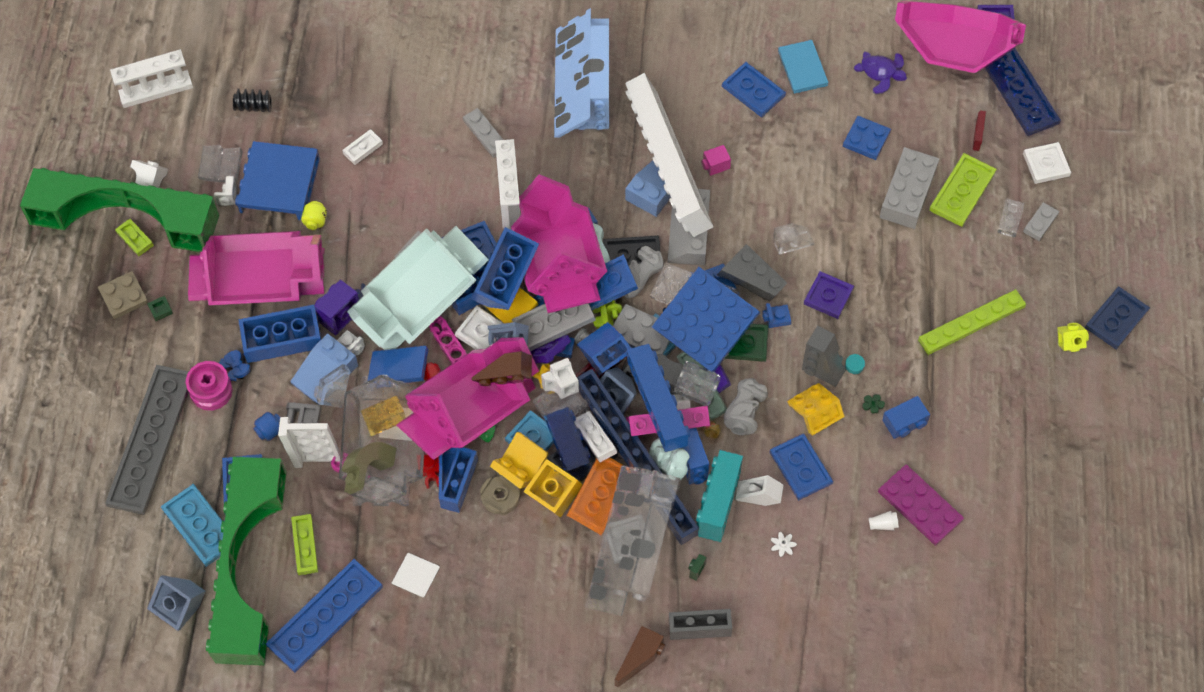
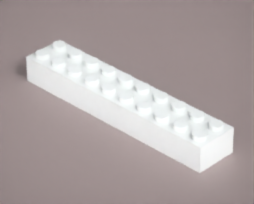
M643 73L625 83L628 89L625 92L629 100H632L631 107L634 113L638 115L636 119L640 127L643 126L641 131L644 138L649 142L647 144L651 154L654 153L652 159L660 169L658 171L662 181L665 180L663 186L667 194L671 196L669 201L672 207L676 208V218L679 223H682L685 231H689L695 237L713 228V224L660 97L646 74Z

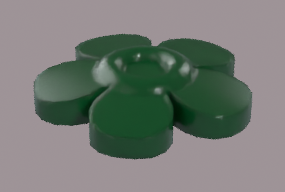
M878 394L873 395V398L870 395L864 397L865 403H863L862 407L866 411L870 410L871 413L875 414L879 412V409L885 407V402L881 401V396Z

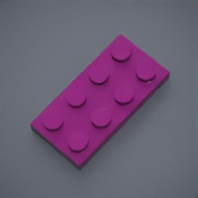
M907 464L878 489V492L935 546L964 520L961 514Z

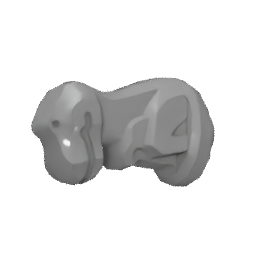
M648 246L640 248L641 250L637 254L642 262L638 264L635 260H632L629 265L639 289L624 295L626 298L629 299L637 296L648 279L653 274L662 271L664 264L661 252L654 251Z
M748 378L738 383V394L724 414L726 427L731 429L736 435L755 433L758 428V424L754 420L755 412L759 408L758 402L764 401L768 395L765 385L759 384L754 378Z

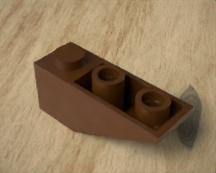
M522 351L505 353L474 375L472 381L478 382L480 386H491V383L504 385L507 384V381L521 383L524 382V379H531L532 355Z

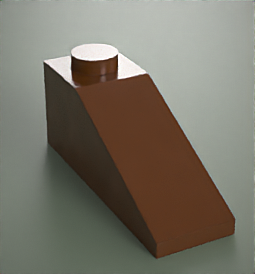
M641 626L614 679L616 687H620L655 661L657 655H662L666 646L663 635Z

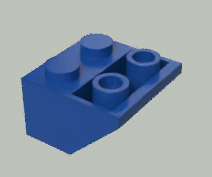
M608 322L576 344L598 375H601L626 357L627 350L631 349L622 334Z

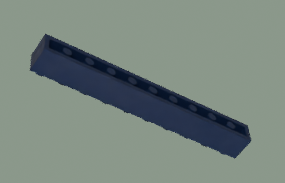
M593 369L577 377L579 393L632 473L640 475V485L679 544L683 545L698 536L699 527L638 436H631L630 424Z

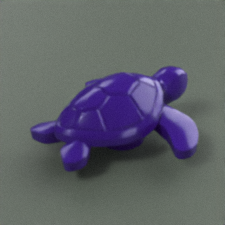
M864 52L862 63L854 66L856 72L865 71L871 79L881 81L879 85L873 88V93L882 94L888 91L891 78L896 81H905L907 79L906 73L901 70L904 65V59L898 53L895 54V60L893 61L885 56H871L870 53Z

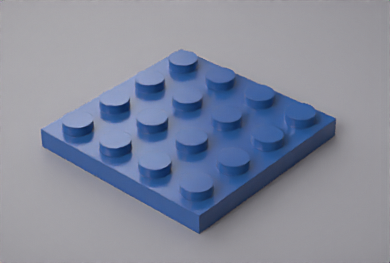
M698 267L656 320L652 328L713 374L760 314V311Z

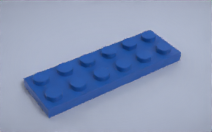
M624 255L605 263L607 272L596 283L601 300L589 303L591 310L639 289ZM537 295L533 297L538 302L535 308L545 304L542 296Z
M353 559L266 643V646L296 673L383 588V585Z

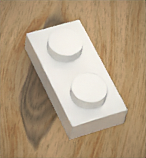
M370 129L342 151L356 165L383 145V142Z

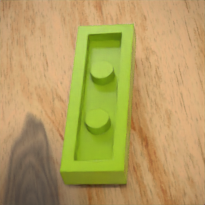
M312 515L291 517L298 575L317 573L319 571Z

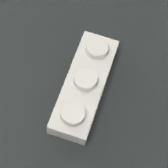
M590 411L572 419L575 427L599 462L617 454L616 448Z

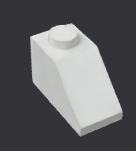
M768 475L739 481L736 500L764 506L781 503L784 485Z

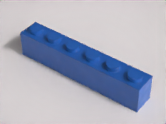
M649 344L628 349L627 363L664 451L668 452L688 446L689 428L687 425L684 426L683 414L681 410L676 408V398L670 394L669 381L664 380L662 365L658 366L656 351H652Z

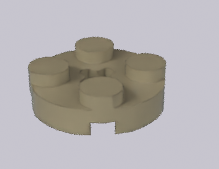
M502 475L488 478L480 490L483 506L494 514L507 515L516 508L520 500L519 488ZM504 491V497L497 498L495 493Z

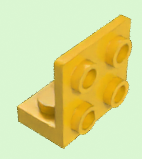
M519 287L509 310L486 306L485 308L506 324L513 323L512 319L533 310L538 305V302Z
M820 383L811 386L787 401L790 407L804 417L808 433L812 436L844 418L839 398Z
M517 432L503 457L493 460L490 467L522 489L531 482L546 460L548 452L521 432Z

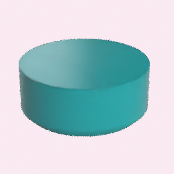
M858 354L848 356L845 363L846 370L851 374L861 373L865 367L864 358Z

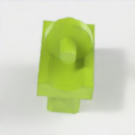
M615 300L592 310L594 314L601 312V316L595 317L596 321H593L594 326L599 329L607 322L613 326V319L618 318V314L622 311V305L616 304Z

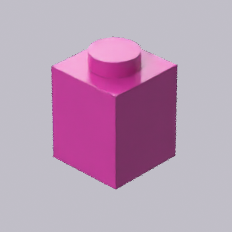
M721 145L703 152L701 163L704 170H707L709 175L712 176L730 169L731 158L725 146Z

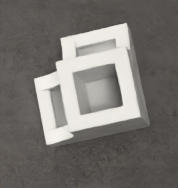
M132 160L130 166L136 172L135 183L144 186L153 185L159 188L162 179L168 172L167 168L161 167L159 163L153 161L146 163L140 160Z
M568 358L551 364L550 371L541 374L543 389L556 392L561 399L579 392L578 379L573 372Z

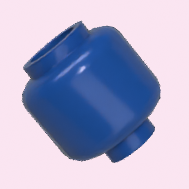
M266 412L255 420L253 430L261 440L270 441L279 434V415Z

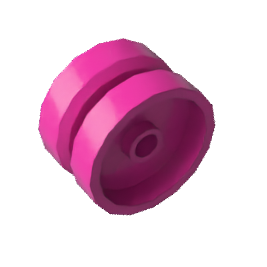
M204 361L193 366L188 372L185 382L186 387L197 407L213 411L222 408L229 402L232 397L233 388L228 373L221 364L215 361Z

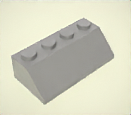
M698 189L709 215L710 190ZM672 207L668 263L705 265L707 231L693 237L689 231H685L682 223H679L675 215L677 212L676 208Z

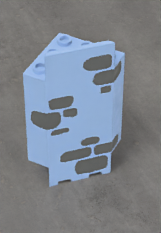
M591 8L586 10L585 15L577 16L568 21L567 26H560L556 29L554 138H560L574 129H609V18L591 19Z

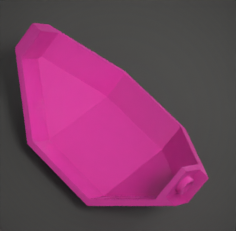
M901 1L897 3L895 16L897 24L927 63L972 73L983 70L1022 44L1026 24L1003 14L953 4Z

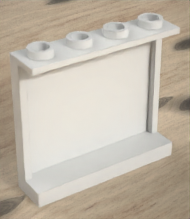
M514 139L495 141L502 224L503 230L505 227L512 230L511 226L521 216Z

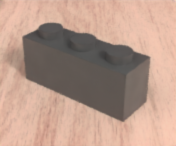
M731 609L669 612L670 640L731 637L732 635Z

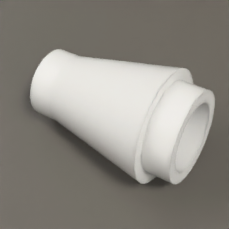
M889 511L869 518L871 530H894V528H899L896 512L891 513Z

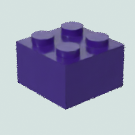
M341 279L336 284L331 285L328 292L323 297L318 298L314 305L319 323L336 336L352 320L347 311L359 301L358 293Z

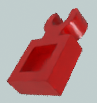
M428 454L418 456L421 476H427L425 478L426 488H430V481H436L437 487H439V477L436 475L439 474V458L437 457L433 460Z

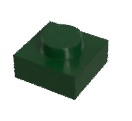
M165 295L147 303L155 321L173 314Z
M699 554L697 559H692L688 567L691 579L697 581L706 565L707 557Z

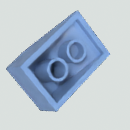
M651 161L634 176L625 188V200L657 217L671 196L667 194L663 186L665 180L662 181L659 176V167L655 165L654 161Z
M326 334L314 346L290 382L317 405H320L358 367L356 355L332 336Z

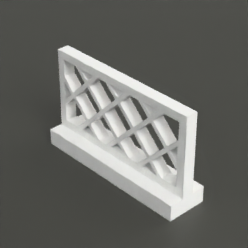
M280 417L278 436L294 468H302L303 462H331L334 456H336L335 461H342V454L328 423H291L288 417Z

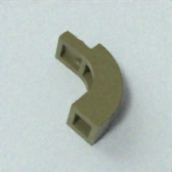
M373 442L352 451L346 457L341 470L348 473L345 479L344 492L353 494L363 490L368 465L380 471L394 466L397 448L387 443Z

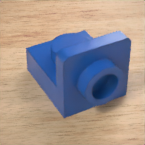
M766 303L762 316L764 322L767 321L768 328L791 325L788 305L771 307L770 303Z

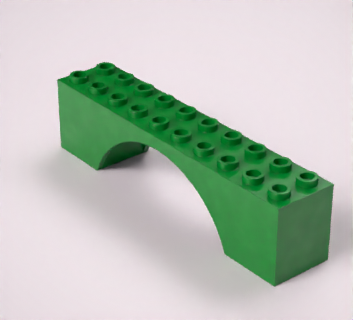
M33 168L20 204L29 225L66 230L78 218L98 209L108 207L137 209L149 214L164 227L172 248L202 252L210 236H213L219 218L214 198L208 194L200 195L189 191H175L171 188H157L153 185L144 186L134 182L125 183L115 179L106 180L101 177L93 178L82 174H68L64 171L56 172L46 168Z
M233 457L232 463L228 467V474L231 476L230 482L226 484L228 499L224 502L223 512L226 515L225 521L221 523L223 539L219 541L218 546L221 555L220 559H217L216 562L218 579L214 580L213 585L216 594L215 599L211 601L213 618L209 620L208 624L211 634L210 639L206 641V651L216 664L265 666L269 625L263 614L252 609L240 597L236 584V562L241 546L253 528L266 517L283 510L287 472L281 459Z

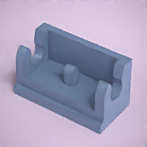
M514 322L488 326L489 345L494 343V337L496 341L500 338L523 337L528 346V325Z

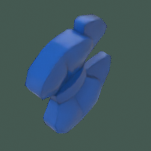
M237 350L227 353L224 359L221 358L219 362L225 369L232 367V370L228 373L230 381H236L237 378L245 377L250 372V365L242 363L241 352Z

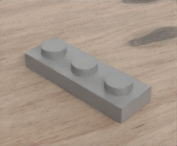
M478 108L463 116L465 124L493 158L496 157L495 141L503 140Z

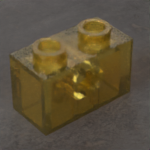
M397 396L360 410L370 436L393 428L406 418Z

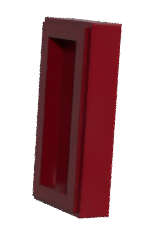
M980 110L978 112L972 147L974 151H980L986 111Z

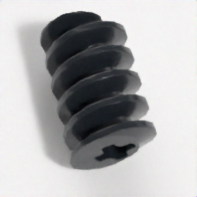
M237 88L236 93L233 95L234 111L238 108L240 111H244L246 108L250 112L253 107L254 112H258L260 108L261 112H265L267 109L271 113L272 98L269 90H266L265 95H263L261 89H259L258 94H255L254 89L251 90L250 94H248L247 89H244L243 94H241L240 89Z

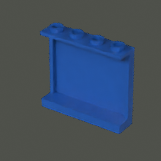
M253 141L252 147L248 149V163L244 165V178L240 180V194H237L235 200L240 213H243L244 208L296 214L297 219L301 220L304 206L310 202L319 165L318 149Z

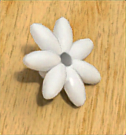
M779 532V539L771 538V541L776 544L771 550H779L780 557L784 555L785 551L789 555L793 554L790 547H795L797 544L789 542L792 538L791 534L784 538V535Z

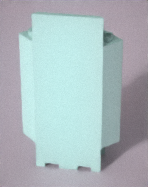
M457 226L443 238L434 230L430 232L426 228L361 290L364 296L347 312L352 320L384 350L396 349L405 340L410 344L476 281L473 275L488 261V258Z

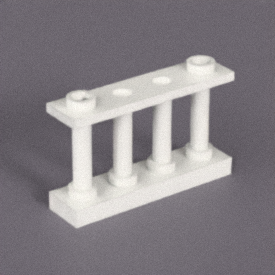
M181 49L110 70L114 85L121 84L123 88L118 90L123 108L193 88L188 70L182 71L181 69L182 66H186ZM174 69L175 74L164 76L163 72ZM157 75L158 79L147 82L146 77ZM139 79L140 84L129 86L128 82Z

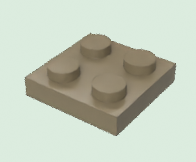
M133 271L98 287L113 319L119 318L148 303Z

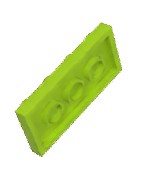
M963 153L930 206L929 211L963 227L997 169Z

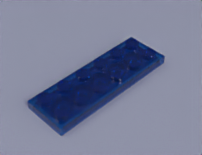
M1015 48L985 68L1027 136L1060 124L1059 116Z

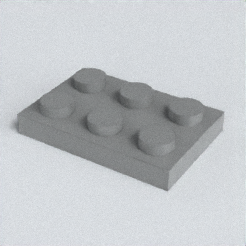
M625 304L613 325L622 334L631 348H635L638 344H649L652 351L655 350L657 354H664L670 343L669 340L652 328L658 318Z

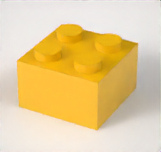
M546 459L524 490V493L561 518L583 484Z

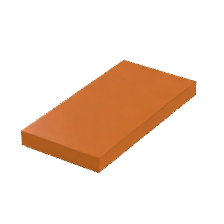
M610 457L602 462H599L596 458L567 516L602 535L618 503H612L615 491H625L619 489L620 477L622 473H632L630 468Z

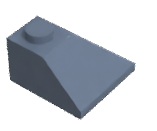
M616 367L606 370L600 381L624 415L637 393L632 379L620 368Z
M162 575L158 580L147 609L179 631L199 608L206 591L191 580Z

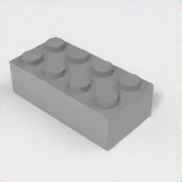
M904 147L881 208V219L909 228H916L940 158Z

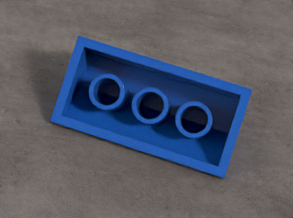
M505 227L471 299L486 307L509 310L539 243Z

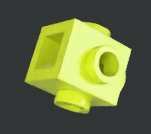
M1069 323L1067 326L1057 327L1058 346L1064 351L1077 352L1082 348H1087L1086 341L1089 340V334L1079 323Z

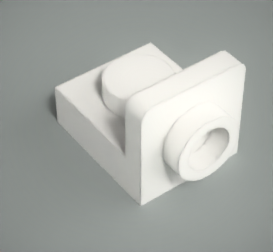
M226 176V184H223L222 187L223 192L214 193L217 205L221 206L235 205L237 184L234 176Z
M348 330L337 340L355 355H359L365 347L363 338L360 336L357 338Z

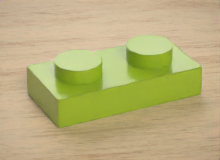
M131 219L115 229L116 233L138 256H141L154 246L152 241Z

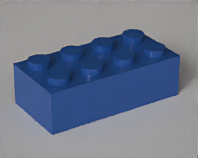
M314 305L238 319L243 352L247 363L311 351L322 339Z

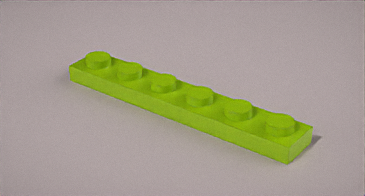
M1015 289L920 336L918 341L926 353L930 355L1025 308L1026 303Z

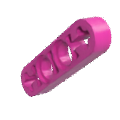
M439 316L429 325L430 332L451 365L467 354L443 317ZM435 323H437L438 325H441V330H442L441 333H440V330L438 329V327H437V326L435 327V325H434ZM446 336L452 338V341L448 344L442 342V339ZM454 351H459L462 353V355L459 358L451 357V354Z

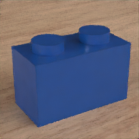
M916 396L885 411L882 421L894 439L898 437L903 438L910 434L912 430L925 427L928 424L930 413L920 398Z

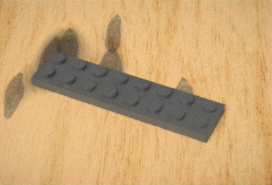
M156 365L105 502L107 507L145 515L188 395L185 382L189 371Z

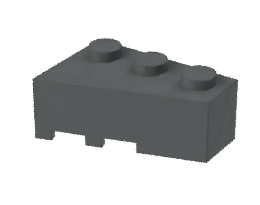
M747 244L717 274V276L724 277L732 281L733 284L740 285L768 301H771L787 284Z
M817 325L806 343L802 370L806 374L815 376L834 387L837 386L846 371V366L841 363L843 357L838 354L840 348L835 334Z

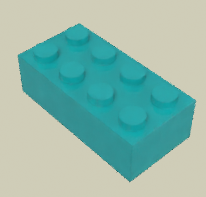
M720 450L718 457L714 456L712 471L707 479L706 492L704 491L701 501V510L699 509L696 518V524L699 527L698 537L717 542L722 541L741 474L742 455Z

